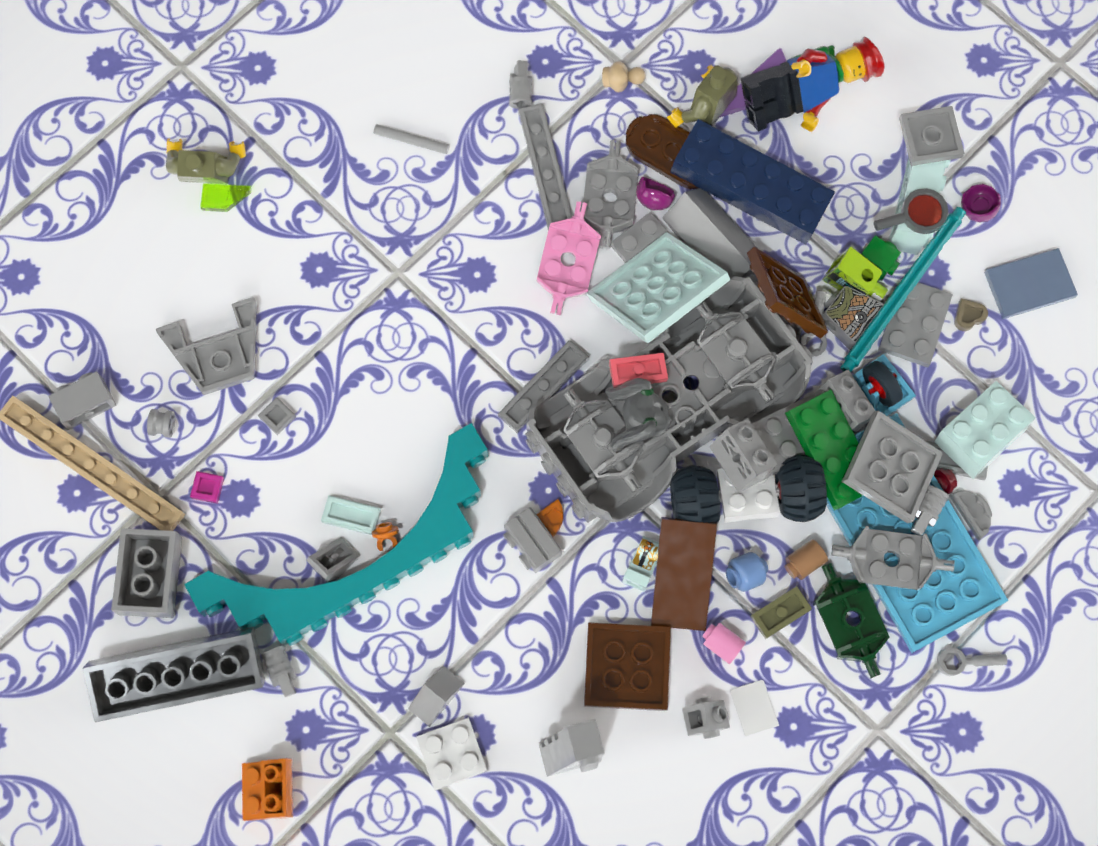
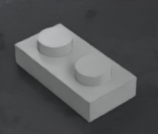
M650 212L611 242V247L626 263L665 234L667 230Z

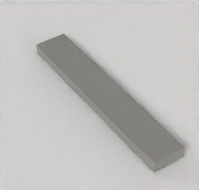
M541 103L518 108V114L546 225L549 230L550 223L570 219L572 215L544 106Z

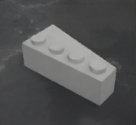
M596 719L567 726L557 734L552 735L551 738L538 744L547 777L580 768L581 773L597 769L605 754Z

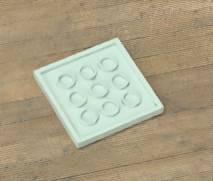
M666 232L589 290L587 295L590 301L648 344L707 297L720 289L730 278L725 270Z

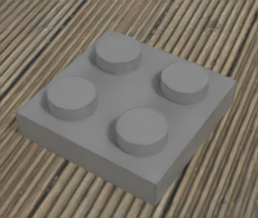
M952 106L900 115L899 120L911 166L958 159L964 156L965 153Z

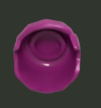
M643 176L640 178L636 188V196L644 207L650 210L662 211L671 206L675 198L673 189Z
M985 184L973 185L963 193L961 207L965 210V215L969 220L978 223L988 222L999 212L1001 196L991 186Z

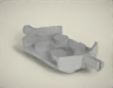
M615 140L610 141L609 155L587 163L583 200L584 203H587L584 221L601 235L599 244L601 249L604 248V240H606L605 249H610L612 233L622 232L633 226L639 168L620 157L621 142L616 140V149H614ZM606 193H613L617 199L613 203H607L602 197Z
M866 526L852 546L832 545L833 551L831 556L846 557L851 563L853 573L858 582L920 590L936 570L954 571L953 565L955 561L938 559L927 534L920 536L869 529V526ZM886 553L895 554L898 558L897 566L890 567L886 565L884 555Z

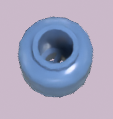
M753 552L745 553L730 560L726 569V578L733 588H737L742 592L749 591L765 583L768 565L757 554Z

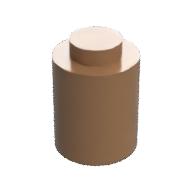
M811 539L785 558L787 564L784 567L793 579L797 577L803 580L828 562V557L823 548L814 539Z

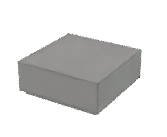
M276 397L258 414V417L278 436L296 418V415Z

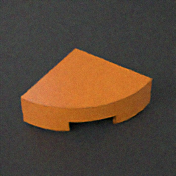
M559 499L536 514L552 537L558 533L563 522V508Z

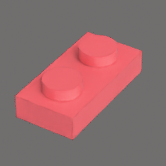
M664 353L615 358L609 361L613 388L636 378L647 379L651 384L667 382L668 380Z

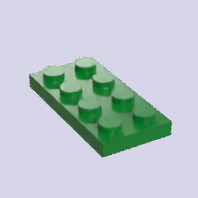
M832 390L826 391L785 412L805 454L822 465L826 480L827 498L833 509H840L862 497V494L842 482L859 443Z

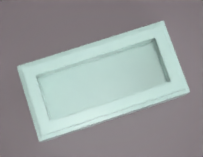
M328 495L321 522L372 535L371 532L376 529L381 508Z

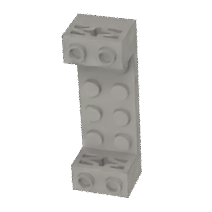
M849 370L828 379L815 393L752 424L747 418L727 428L709 446L738 493L777 474L783 466L782 463L787 458L797 454L806 455L785 412L826 391L832 390L854 434L869 423L872 414L876 411Z

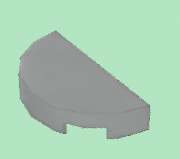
M961 490L951 493L949 495L950 499L978 541L981 540L989 532L991 526L992 512L989 504L978 494L975 495Z

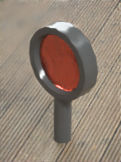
M927 188L917 189L905 199L901 213L875 220L874 228L876 231L905 223L908 228L916 233L931 234L939 230L946 221L948 215L947 202L935 190Z

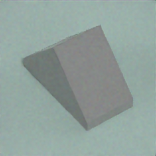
M340 537L309 556L307 562L329 583L336 581L360 555Z
M443 666L423 685L408 709L430 727L465 683Z

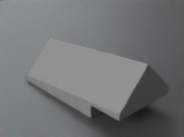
M699 188L684 192L663 216L662 219L681 242L725 270L730 279L734 276L743 278L751 276L753 272L749 266L751 262L747 252L754 246L756 247V245L706 191Z

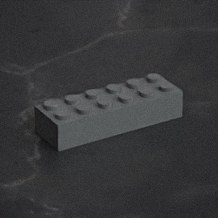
M254 627L91 660L82 668L94 723L263 688L265 683Z

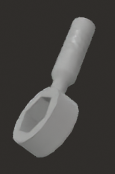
M816 291L815 304L823 318L827 292ZM805 332L800 338V345L805 346L807 338L814 334H807ZM825 335L820 339L819 350L811 352L812 356H819L826 350L827 340Z
M947 648L938 655L937 666L944 675L955 676L964 671L966 665H1007L1006 654L974 655L972 658H966L959 649ZM947 654L957 657L960 664L956 670L947 669L943 661Z

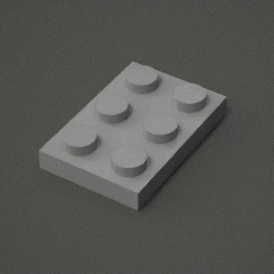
M917 283L885 327L878 351L928 368L931 364L953 294Z

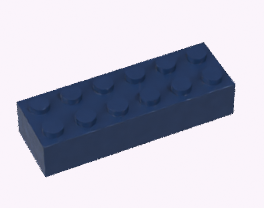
M697 119L675 158L670 173L692 183L696 187L805 245L813 235L835 194V191L699 119Z

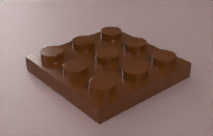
M755 246L748 251L747 255L751 262L749 266L758 279V288L766 298V307L772 313L782 315L789 323L799 325L807 334L812 333L820 339L828 333L827 327L815 304L805 278Z
M588 622L584 707L668 711L671 627Z

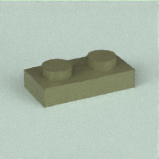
M796 586L750 617L766 640L810 612L812 608Z

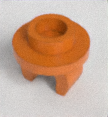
M391 522L380 523L371 532L372 537L377 538V548L379 551H383L382 542L385 539L392 541L393 548L398 544L396 534L399 533L398 526L392 525Z

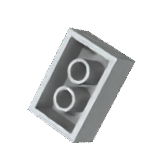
M121 528L111 611L119 616L174 618L182 537L176 531Z

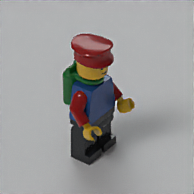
M863 37L861 42H854L852 47L838 52L836 56L833 45L828 47L821 46L816 49L808 48L802 54L781 63L780 66L771 67L740 78L743 96L746 100L744 102L748 121L759 132L766 129L768 123L780 118L790 117L794 113L805 112L801 127L813 132L819 122L817 116L820 110L833 96L839 93V83L843 81L851 83L859 79L867 82L872 77H881L884 73L885 64L880 51L869 38Z

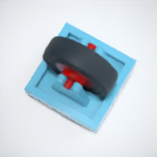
M884 354L852 375L875 411H880L887 417L916 397L915 393Z

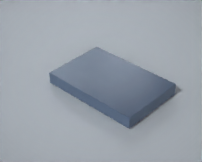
M1059 248L986 269L984 272L1002 319L1074 299L1078 296Z

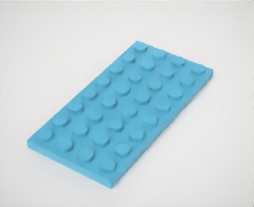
M897 413L889 417L905 428ZM865 430L855 434L858 443H860ZM933 475L929 485L942 490L941 486L939 485L938 481ZM864 495L837 510L833 509L827 498L826 506L850 546L853 545L866 526H869V529L916 535L911 532L917 519L916 517L913 522L906 523ZM949 500L945 502L946 504L942 508L935 526L928 525L923 534H927L938 559L955 561L953 565L954 571L936 570L920 590L872 584L911 653L1009 601ZM886 553L884 555V562L890 567H895L898 564V558L893 553Z

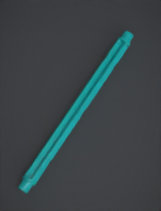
M956 207L953 213L947 216L944 224L930 240L851 351L846 355L845 361L840 367L843 372L849 370L851 373L855 367L859 366L872 344L883 332L909 293L938 256L943 246L961 225L962 219L966 214L964 209Z

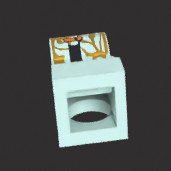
M645 536L642 537L622 583L645 592L657 564L659 542Z

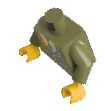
M709 65L707 67L708 71L701 75L704 80L695 91L691 109L685 110L682 113L677 107L672 110V114L668 115L667 119L674 127L680 126L683 122H696L697 119L713 126L737 95L738 76L736 72L728 67L722 68L718 65L714 67Z
M167 138L166 170L170 174H177L179 182L228 184V178L234 174L240 159L246 156L244 141L238 145L231 141L229 143L230 154L228 157H225L216 152L182 150V139H179L178 142H172L170 138Z

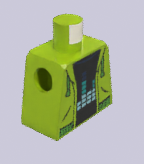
M851 246L834 260L822 279L839 291L844 286H849L865 295L871 296L879 302L888 291L886 287L877 282L882 271Z

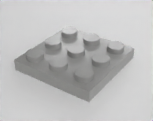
M876 411L869 420L842 482L904 522L911 523L916 517L943 452L880 411Z

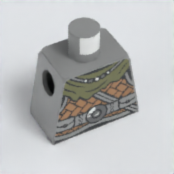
M844 286L838 296L824 288L822 292H827L824 307L827 310L823 314V321L826 327L851 350L884 304L849 286Z

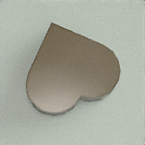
M961 298L958 302L954 324L960 331H969L974 325H980L987 319L988 310L980 303Z

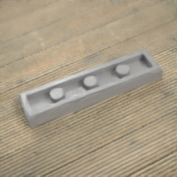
M569 340L498 413V417L518 434L529 421V411L553 397L589 360V356Z

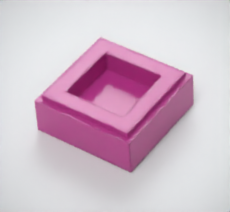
M196 471L190 494L191 499L218 504L224 477Z

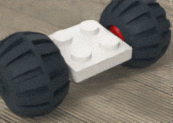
M797 454L787 458L782 463L783 466L775 474V481L774 476H771L738 493L723 468L717 469V484L716 476L712 470L703 466L690 465L676 471L675 475L671 478L670 494L673 517L686 521L717 522L718 524L721 502L725 522L779 517L780 513L783 517L792 521L808 522L822 515L826 509L827 489L824 471L818 461L808 457V455Z

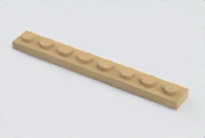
M12 395L1 409L0 420L157 529L174 531L185 516L181 510Z

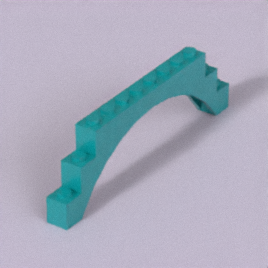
M472 423L449 435L443 472L431 502L412 530L391 551L367 568L338 581L308 588L271 589L246 585L211 571L199 575L185 583L184 586L198 612L204 617L207 615L212 617L224 610L223 606L227 604L239 628L254 627L256 630L264 624L263 620L267 618L279 642L282 645L288 644L292 646L304 638L303 634L310 630L317 632L328 625L327 621L335 616L341 618L352 611V606L359 602L363 605L372 601L376 597L375 593L384 588L386 591L393 589L400 584L399 580L407 575L413 577L424 570V565L431 561L434 564L438 563L448 556L447 552L454 548L460 550L472 542L470 539L474 537L473 530L460 508L468 509L479 502L478 498L481 497V490L468 468H477L485 463V458L489 456L488 449Z

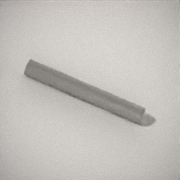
M378 124L374 127V134L443 154H447L449 150V144Z

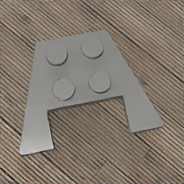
M254 297L231 304L239 329L187 346L179 322L156 328L159 337L203 395L255 379L257 303Z

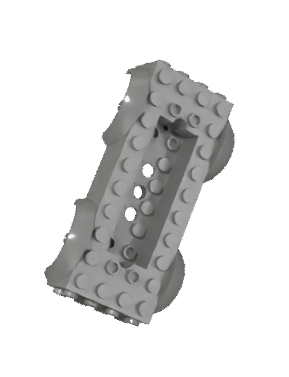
M734 276L720 289L664 331V336L633 355L664 353L668 380L667 382L653 383L651 385L654 393L661 398L664 391L671 390L676 393L677 400L673 403H667L668 415L671 417L672 422L670 428L663 435L656 438L651 436L642 441L627 444L622 448V451H613L611 441L618 434L627 431L623 416L625 400L614 401L607 397L605 390L608 387L613 388L610 368L603 365L597 366L553 397L529 411L527 433H525L527 439L525 441L534 454L536 452L539 453L543 460L541 465L547 474L551 475L553 473L558 481L556 486L564 497H570L573 502L571 507L579 519L584 517L586 522L589 523L596 517L611 522H620L637 515L653 504L667 490L672 476L676 473V464L723 433L727 428L747 418L752 424L797 402L801 398L810 379L811 365L813 363L812 354L806 346L800 345L796 339L795 331L789 324H784L780 314H774L766 307V298L758 288L757 282L754 283L750 277ZM687 376H695L699 381L698 388L688 390L683 384L684 379Z

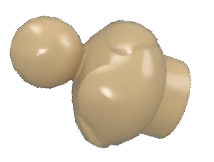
M620 61L614 62L611 67H604L602 71L603 86L611 87L615 92L624 91L628 81L639 85L644 82L646 77L644 70L640 67H634L628 71L626 65Z

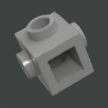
M705 697L695 700V705L682 708L688 736L703 734L704 739L720 736V730L730 728L724 700L712 701V697Z

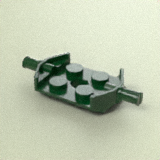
M832 563L822 566L821 568L828 581V586L814 601L813 605H816L838 654L836 658L839 660L862 662L865 664L870 679L881 675L874 659L877 658L876 654L890 637L866 583L858 582L856 579H841V576H837ZM847 612H855L859 615V625L851 626L846 622Z

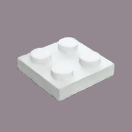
M469 718L416 737L434 791L488 772Z

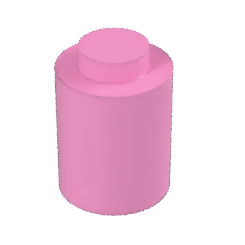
M720 622L717 626L711 624L702 636L706 639L703 645L728 664H731L746 644L744 640Z

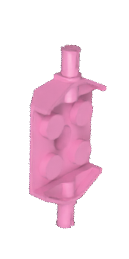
M577 201L572 218L550 223L536 281L553 295L551 314H555L556 306L558 305L556 315H561L563 302L566 298L576 297L588 292L601 235L584 221L587 203L584 202L581 212H579L581 202ZM564 253H571L575 257V264L573 266L567 267L561 263V256Z

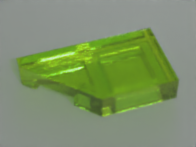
M203 183L200 208L202 211L228 212L252 193L251 186Z

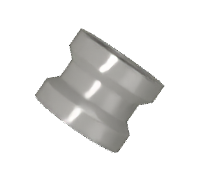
M151 409L147 420L148 435L163 434L164 437H172L175 428V412L167 411L162 413L158 409Z

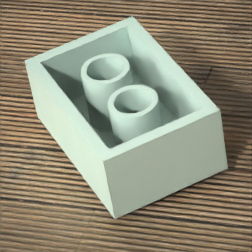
M995 381L942 429L934 443L974 479L1022 435L1036 417Z

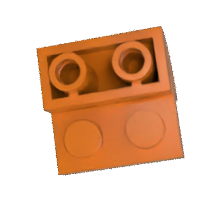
M283 758L242 763V821L293 818L292 759Z

